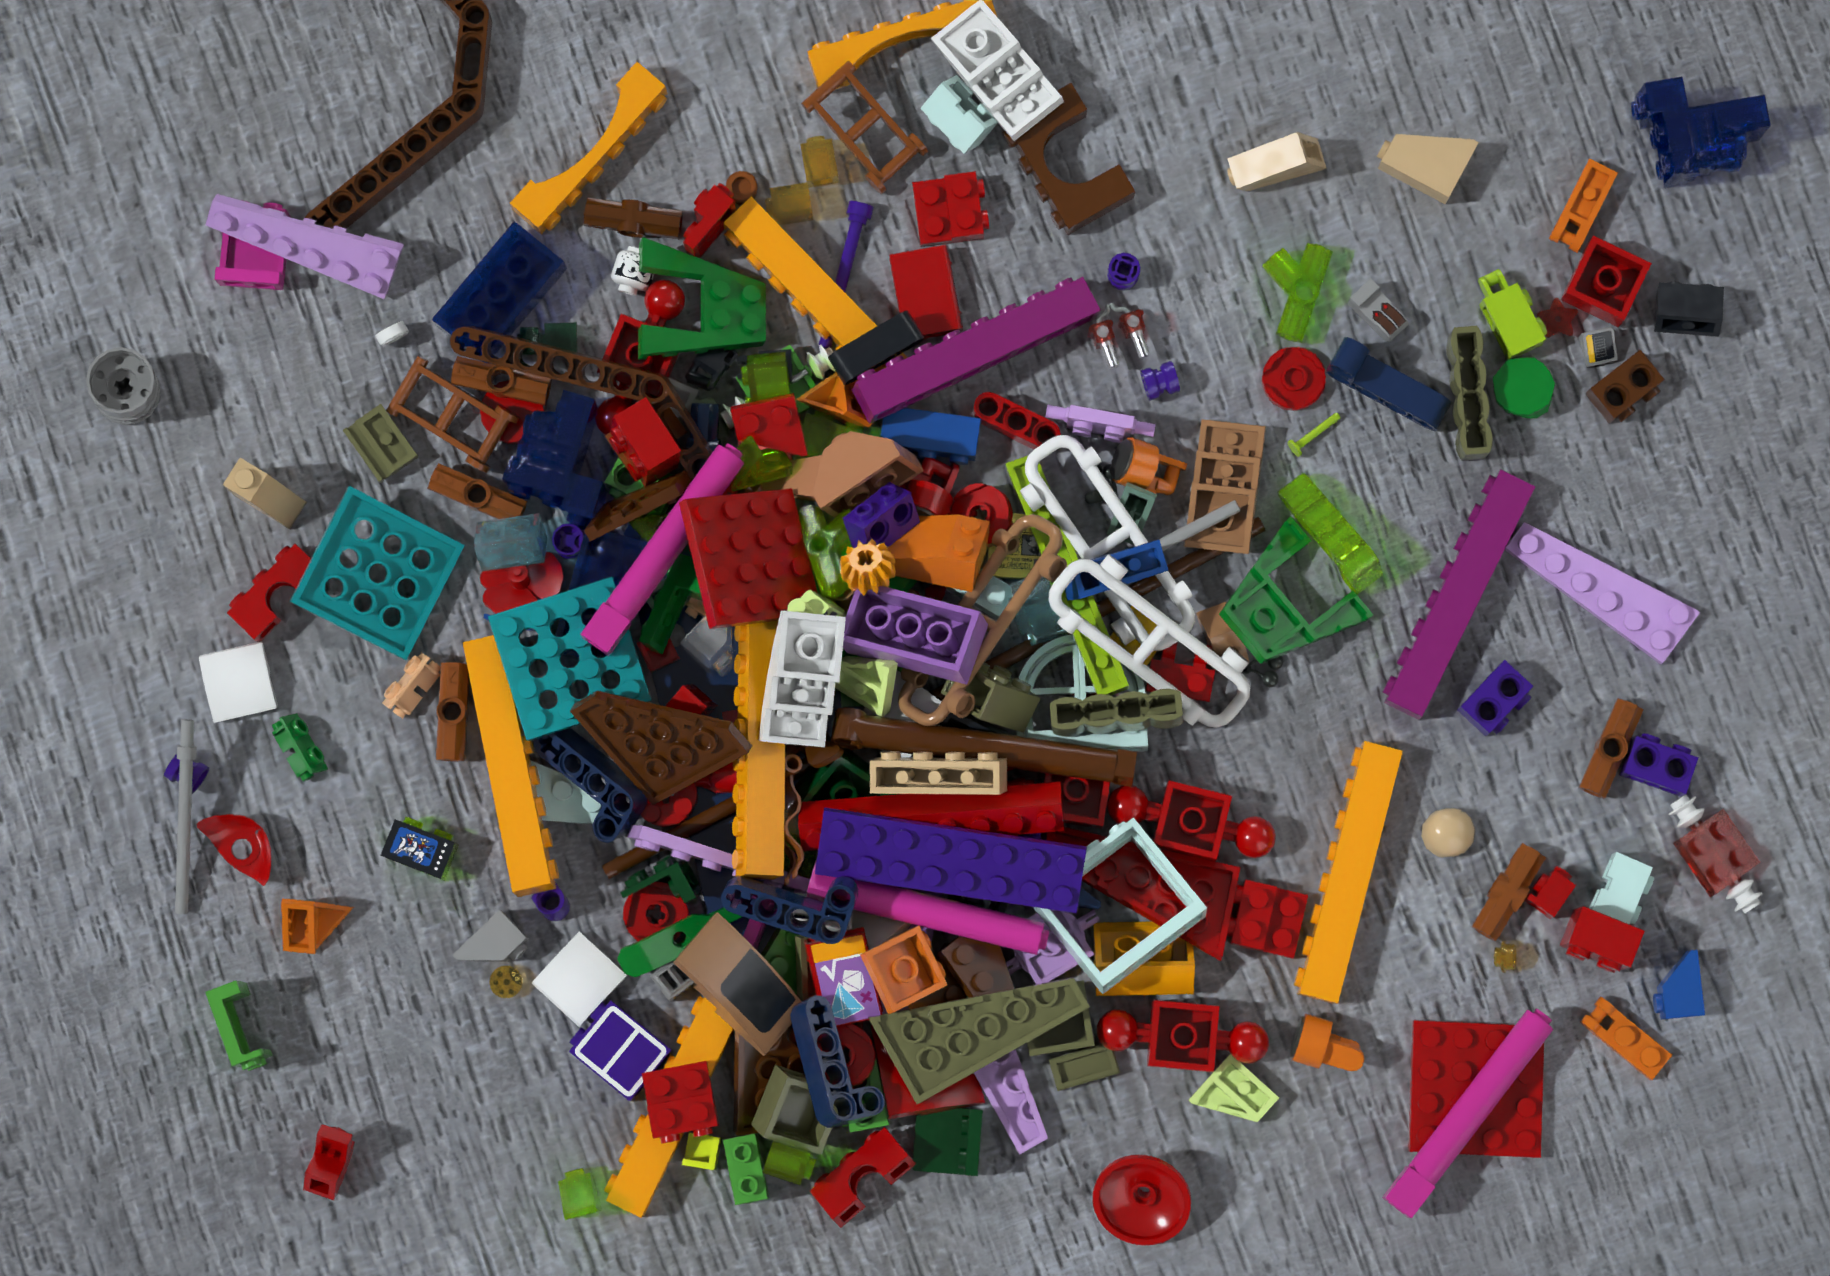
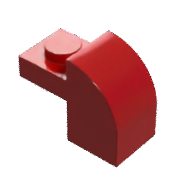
M321 1124L316 1137L315 1152L305 1172L303 1190L331 1200L335 1199L353 1153L355 1141H352V1134L339 1127H329Z

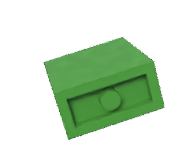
M235 980L206 991L205 994L231 1066L242 1067V1070L248 1069V1071L266 1065L265 1059L273 1056L271 1050L261 1048L250 1051L233 1001L251 995L247 983Z

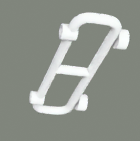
M1058 435L1034 449L1028 455L1025 462V474L1030 484L1019 491L1034 512L1045 505L1081 559L1100 557L1129 537L1135 546L1148 543L1137 524L1098 469L1097 465L1102 461L1091 446L1085 450L1076 438L1069 435ZM1059 448H1067L1072 452L1080 467L1090 478L1122 525L1121 528L1091 548L1087 545L1038 472L1039 462ZM1169 571L1157 574L1156 577L1182 614V621L1179 625L1187 632H1190L1195 623V612L1188 599L1193 594L1183 580L1176 583ZM1111 589L1104 591L1121 616V618L1110 624L1124 646L1134 639L1142 644L1149 634L1128 603ZM1167 633L1153 651H1162L1169 648L1178 640Z
M1109 554L1100 565L1090 559H1079L1069 564L1052 584L1048 600L1052 610L1061 617L1057 623L1064 630L1073 634L1077 629L1156 690H1178L1144 664L1148 656L1169 633L1232 681L1238 689L1236 696L1228 706L1217 715L1210 714L1196 701L1181 692L1183 719L1193 726L1198 720L1208 727L1219 728L1233 720L1244 707L1250 697L1251 688L1248 679L1241 672L1249 662L1230 646L1220 657L1124 584L1121 579L1129 570ZM1079 573H1090L1157 624L1133 655L1085 620L1074 609L1063 603L1061 599L1063 591Z

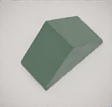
M1127 482L1120 501L1142 532L1157 494ZM1115 515L1107 531L1108 535L1122 527ZM1130 537L1125 540V542L1134 545Z

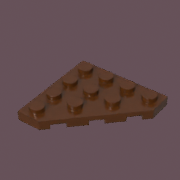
M596 691L576 702L570 710L573 716L634 785L642 791L652 805L748 754L752 747L750 742L731 721L606 692Z
M863 1021L852 1023L863 1030ZM792 1024L764 1056L735 1031L733 1131L737 1135L759 1133L751 1124L775 1064L804 1073Z

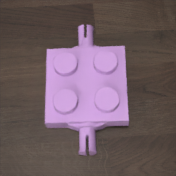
M1048 404L1045 418L1063 420L1067 423L1066 428L1073 429L1072 434L1091 437V433L1104 435V440L1121 443L1123 439L1130 437L1131 434L1134 435V433L1153 437L1156 424L1137 421V419H1134L1135 416L1075 405L1063 408Z
M1094 909L1078 919L1069 912L1051 910L1089 958L1092 957L1094 953L1086 942L1084 930L1100 922L1098 916L1086 922V920L1096 915ZM1038 913L1027 918L1045 923ZM1045 923L1044 930L1050 931L1046 949H1039L1037 955L1013 949L1015 957L1007 961L1006 965L1007 968L1013 965L1012 968L1008 969L1010 975L1022 968L1030 974L1035 984H1042L1054 980L1077 966L1078 963Z

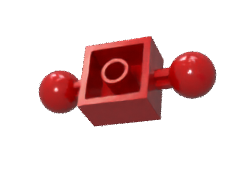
M659 280L648 287L644 296V304L649 313L645 323L621 313L602 359L661 373L668 378L671 375L679 353L677 356L662 357V355L648 356L646 359H638V330L640 326L644 324L664 327L666 321L676 318L685 306V295L682 288L671 280ZM598 368V370H597V375H598V377H600V369H599V368ZM620 371L616 376L617 385L622 389H628L632 384L631 376L626 372ZM654 379L649 381L647 385L648 393L653 397H660L663 392L662 383ZM615 395L604 400L598 406L595 414L598 429L604 435L610 433L613 416L630 407L634 399Z
M1170 780L1166 784L1162 804L1148 801L1146 794L1140 788L1133 785L1132 787L1120 786L1116 788L1109 796L1107 803L1110 817L1118 824H1121L1123 821L1127 823L1133 817L1138 823L1143 820L1157 823L1153 842L1158 848L1202 859L1216 861L1222 839L1235 842L1237 849L1243 855L1250 858H1260L1267 855L1273 849L1276 841L1273 826L1262 817H1248L1240 823L1227 820L1232 796Z
M1153 1000L1150 1023L1136 1022L1135 1018L1127 1011L1115 1009L1106 1012L1099 1019L1096 1030L1100 1043L1112 1051H1124L1135 1042L1148 1043L1147 1067L1212 1073L1215 1068L1216 1049L1227 1050L1237 1061L1250 1064L1261 1060L1269 1048L1267 1032L1257 1023L1241 1022L1234 1026L1231 1031L1218 1030L1220 1006Z

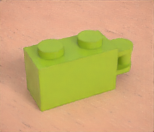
M1500 269L1478 278L1479 286L1485 296L1479 306L1506 360L1515 359L1542 346L1546 341L1544 335L1547 334V329L1540 317L1535 318L1530 308L1533 306L1532 299L1525 288L1521 290L1518 282L1509 286ZM1498 284L1501 291L1493 294L1490 287Z

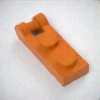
M1589 158L1549 239L1556 243L1561 241L1569 245L1570 250L1578 253L1618 172ZM1568 222L1579 227L1576 234L1565 229Z
M1600 997L1594 1004L1596 1008L1590 1015L1586 1014L1580 1023L1647 1079L1653 1080L1672 1057V1054L1619 1012L1610 1002ZM1605 1016H1608L1613 1022L1605 1030L1600 1023Z

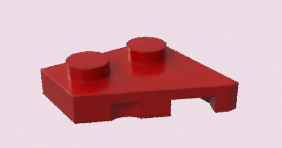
M794 393L731 406L730 411L738 441L795 455H808Z

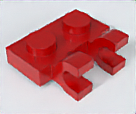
M1176 642L1169 648L1162 650L1161 660L1151 659L1150 669L1187 697L1193 700L1210 702L1215 670L1206 669L1207 662L1194 654L1193 666L1174 663L1178 644ZM1147 683V692L1156 691V689L1153 686Z

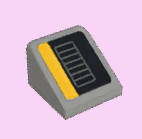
M1613 327L1584 332L1579 336L1586 368L1618 361Z

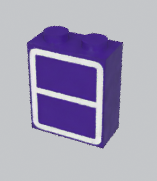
M610 1000L607 1005L602 1002L591 1014L590 1017L594 1021L588 1029L585 1030L581 1027L569 1043L573 1047L569 1052L627 1100L632 1102L644 1087L642 1073L658 1070L673 1050L615 1002Z

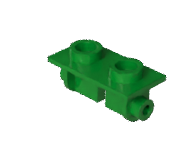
M297 713L282 716L279 718L280 721L272 725L274 730L272 734L282 752L285 753L292 748L295 751L294 754L286 759L297 778H301L305 782L313 778L314 773L328 770L322 751L315 746L308 733L307 724Z

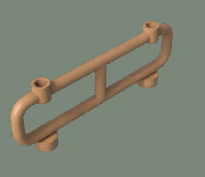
M1030 514L1017 519L1008 531L999 529L994 533L992 544L997 548L980 571L973 592L967 591L958 606L974 609L972 606L1006 556L1017 550L1020 543L1019 537L1025 529L1034 527L1047 534L1050 540L997 621L982 614L988 623L986 630L988 634L982 642L967 685L955 682L938 708L932 713H926L911 703V697L917 688H922L926 684L928 674L905 668L902 669L901 678L906 682L899 693L898 704L905 716L918 724L934 726L942 722L950 712L959 718H964L971 713L975 705V697L965 691L1040 579L1044 577L1054 582L1067 567L1066 560L1057 555L1062 546L1063 536L1061 530L1054 523L1041 516Z

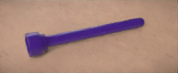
M849 201L846 214L849 215L848 221L850 226L835 283L844 292H846L862 226H866L867 220H871L874 209L873 206L858 201ZM821 337L819 345H822L824 349L831 348L833 340L830 337L826 340Z

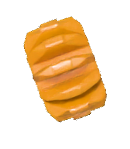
M871 539L868 544H863L858 540L856 548L847 546V555L841 556L840 573L842 580L848 584L851 591L859 589L860 593L864 596L868 590H872L877 594L878 587L880 586L889 588V579L894 578L896 573L894 567L895 558L891 551H888V547L884 542L877 545Z

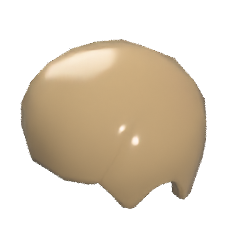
M1445 808L1429 815L1423 823L1421 837L1426 849L1441 858L1455 857L1465 853L1473 844L1475 827L1471 817L1466 812L1456 808Z

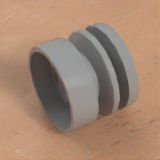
M123 347L108 349L98 355L89 366L86 377L88 393L102 416L111 422L122 425L140 423L151 416L158 406L161 394L159 380L147 359L137 351ZM129 384L132 392H125L122 396L119 391L120 387L126 388Z

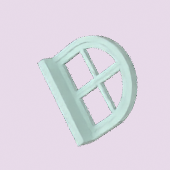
M1073 634L1056 638L1040 647L1026 662L1019 676L1020 680L1032 686L1030 691L1037 696L1075 694V698L1084 700L1086 693H1096L1093 686H1086L1085 664ZM1073 652L1074 687L1033 689L1037 677L1045 666L1059 656ZM1120 662L1129 684V689L1121 692L1136 691L1145 693L1143 679ZM1031 717L1025 732L1017 731V736L1117 751L1118 749L1136 752L1148 751L1147 728L1140 731H1125L1118 728L1107 734H1093L1085 731L1077 736L1062 737L1053 734V730L1033 731V718Z

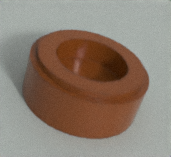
M738 171L727 179L726 187L734 194L733 199L736 204L743 205L750 197L755 199L757 196V181L749 172Z

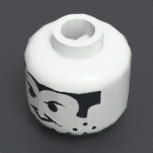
M628 246L627 250L620 251L611 273V279L619 284L618 291L633 296L637 295V291H647L654 277V274L639 272V248Z

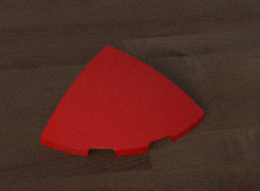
M871 1025L889 1120L917 1114L923 1116L985 1104L981 1086L974 1073L923 1102L916 1104L878 1034Z

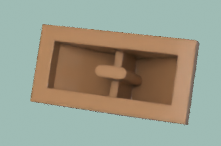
M1227 602L1195 613L1206 642L1212 651L1221 657L1230 646L1249 662L1245 645L1219 615Z

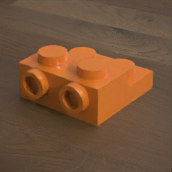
M920 926L911 928L860 954L888 1014L894 1013L948 985L945 980V970L942 964L935 959L930 949V938L921 930Z

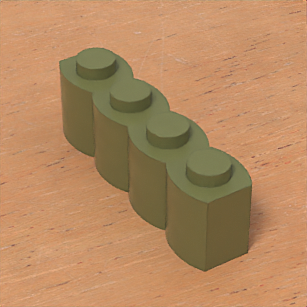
M1478 326L1454 327L1448 337L1446 351L1452 365L1449 376L1450 388L1456 397L1452 408L1453 419L1459 429L1455 439L1456 451L1461 461L1485 459L1492 448L1493 437L1491 428L1486 421L1490 406L1487 394L1483 390L1486 383V368L1480 358L1483 351V337Z
M1159 689L1149 695L1136 691L1126 692L1117 697L1097 694L1089 696L1084 700L1074 697H1063L1050 703L1053 734L1062 737L1077 736L1085 731L1093 734H1107L1118 728L1125 731H1140L1149 726L1169 729L1184 723L1181 692L1174 689Z

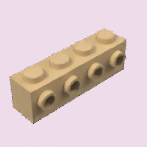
M887 751L881 752V757L870 760V793L1000 795L1007 791V758H997V752H979L978 758H965V752H946L945 758H933V752H913V758L901 757V752Z

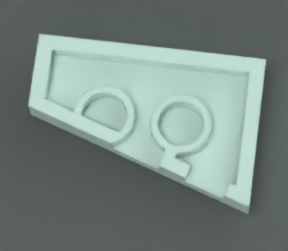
M531 761V766L536 765L540 778V784L535 785L537 796L543 797L546 807V816H542V821L593 824L602 805L562 773Z

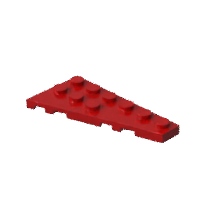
M1064 827V831L1048 832L1046 841L1088 846L1095 840L1101 842L1107 837ZM1132 842L1126 843L1082 876L1084 883L1159 926H1162L1186 908L1139 848ZM1160 849L1207 907L1206 917L1179 937L1221 961L1241 867Z

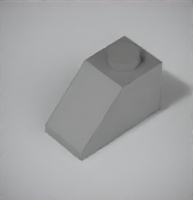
M499 910L452 956L458 961L507 962L510 958L515 961L528 949L525 943L530 939L502 910Z

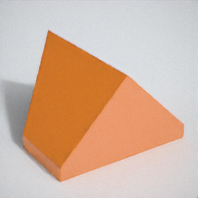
M837 372L796 399L846 425L870 427L873 424L868 423L852 392L856 381L844 385Z
M282 898L283 951L315 954L318 947L354 907Z

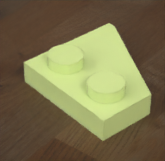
M845 656L841 661L840 682H835V688L875 714L883 717L891 709L898 663L893 660Z
M1229 1054L1188 1101L1194 1105L1258 1122L1279 1097L1241 1062Z

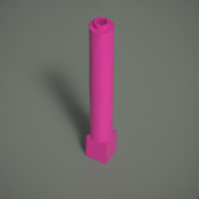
M728 443L725 447L717 445L607 601L602 603L581 633V637L607 656H610L632 625L633 619L688 544L679 502L689 498L723 495L745 464L740 459L743 454L738 449Z
M816 860L808 885L807 897L824 902L830 884L837 877L815 874ZM854 880L858 886V897L853 910L1035 955L1038 954L1039 949H1046L1050 931L1044 930L1045 923L897 886ZM837 889L834 891L835 897L840 901L850 899V894L846 890Z
M1535 1009L1534 1012L1525 1011L1410 1164L1403 1169L1382 1198L1407 1218H1413L1435 1189L1436 1183L1551 1034L1553 1028L1549 1024L1552 1020L1538 1009Z

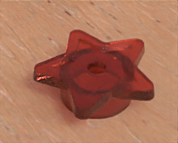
M1559 298L1553 299L1550 309L1536 314L1545 324L1547 329L1545 336L1547 338L1558 333L1573 336L1571 321L1578 314V310L1565 308ZM1556 316H1559L1561 318L1560 322H1557L1555 320Z

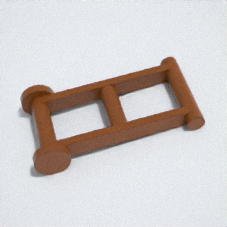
M847 61L805 99L801 105L808 113L815 110L868 170V173L865 175L866 180L882 195L887 190L883 184L917 153L924 156L928 153V149L915 134L910 133L907 136L853 75L856 68L850 61ZM845 80L853 86L872 108L847 132H844L820 105ZM881 118L905 145V148L878 171L854 142Z
M418 355L386 411L395 417L402 413L468 454L465 460L467 463L482 472L488 473L491 467L486 462L510 421L517 424L520 417L500 405L493 409L458 386L451 384L450 381L427 368L426 366L429 361ZM422 374L453 393L435 425L404 406ZM464 400L496 419L478 451L446 432Z

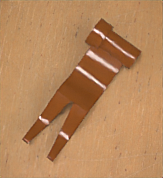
M789 754L785 757V805L787 806L788 816L784 821V853L789 857L790 870L784 879V886L789 884L791 874L793 879L797 877L798 869L804 859L802 846L789 834L787 828L789 821L800 811L802 805L801 797L793 783L794 776L802 768V761L795 754ZM786 842L796 851L798 859H796L794 851L786 844Z

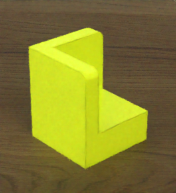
M689 1132L682 1165L716 1170L722 1137L710 1135L693 1137V1133Z

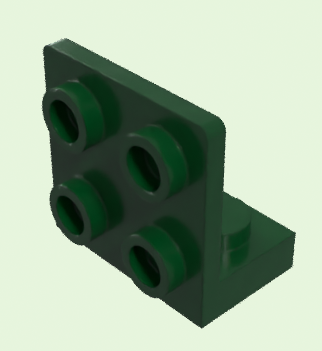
M670 854L656 862V865L653 866V871L647 873L645 869H642L629 876L628 880L624 882L626 886L620 894L625 898L667 875L671 877L668 884L676 898L681 897L684 903L696 898L702 888L689 863L674 858Z
M958 1108L923 1116L917 1114L913 1161L916 1165L912 1169L921 1172L978 1176L983 1110Z

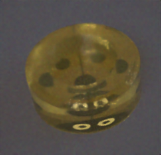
M500 966L490 976V988L498 997L505 999L513 998L519 994L523 987L522 975L514 967Z

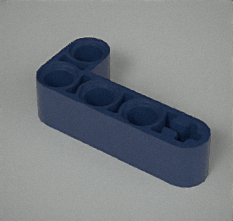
M1344 337L1326 373L1335 380L1431 431H1437L1452 402L1437 391L1368 355L1370 350L1362 343L1352 338Z
M571 728L534 739V748L539 756L602 805L593 822L595 836L600 841L609 843L628 834L630 826L636 824L644 811L648 799L619 766ZM577 756L581 761V765L578 763ZM601 775L605 779L606 785L603 783ZM626 795L630 800V804L627 802ZM611 820H612L613 823L615 824V829H614V827H613L612 824H611Z
M737 876L728 881L721 894V902L723 907L731 913L826 944H835L843 939L858 897V886L849 877H838L832 881L824 902L747 877ZM844 889L850 894V899L840 901L835 897L834 891ZM735 890L742 891L740 900L734 898ZM753 894L757 895L754 904L751 905L750 902L752 900ZM771 899L777 904L778 908L774 911H768L762 906L761 901ZM802 909L807 912L809 919L799 921L794 917L793 911ZM829 919L835 920L840 924L841 929L830 931L826 928L824 922Z
M815 995L796 1004L790 1014L818 1122L824 1127L833 1128L861 1122L881 1113L884 1109L885 1099L878 1088L874 1086L852 1088L829 1001L822 996ZM817 1041L821 1044L822 1051L819 1049ZM825 1072L828 1074L830 1078V1083L826 1079ZM862 1100L866 1104V1109L863 1107ZM834 1105L837 1107L838 1114L834 1110Z

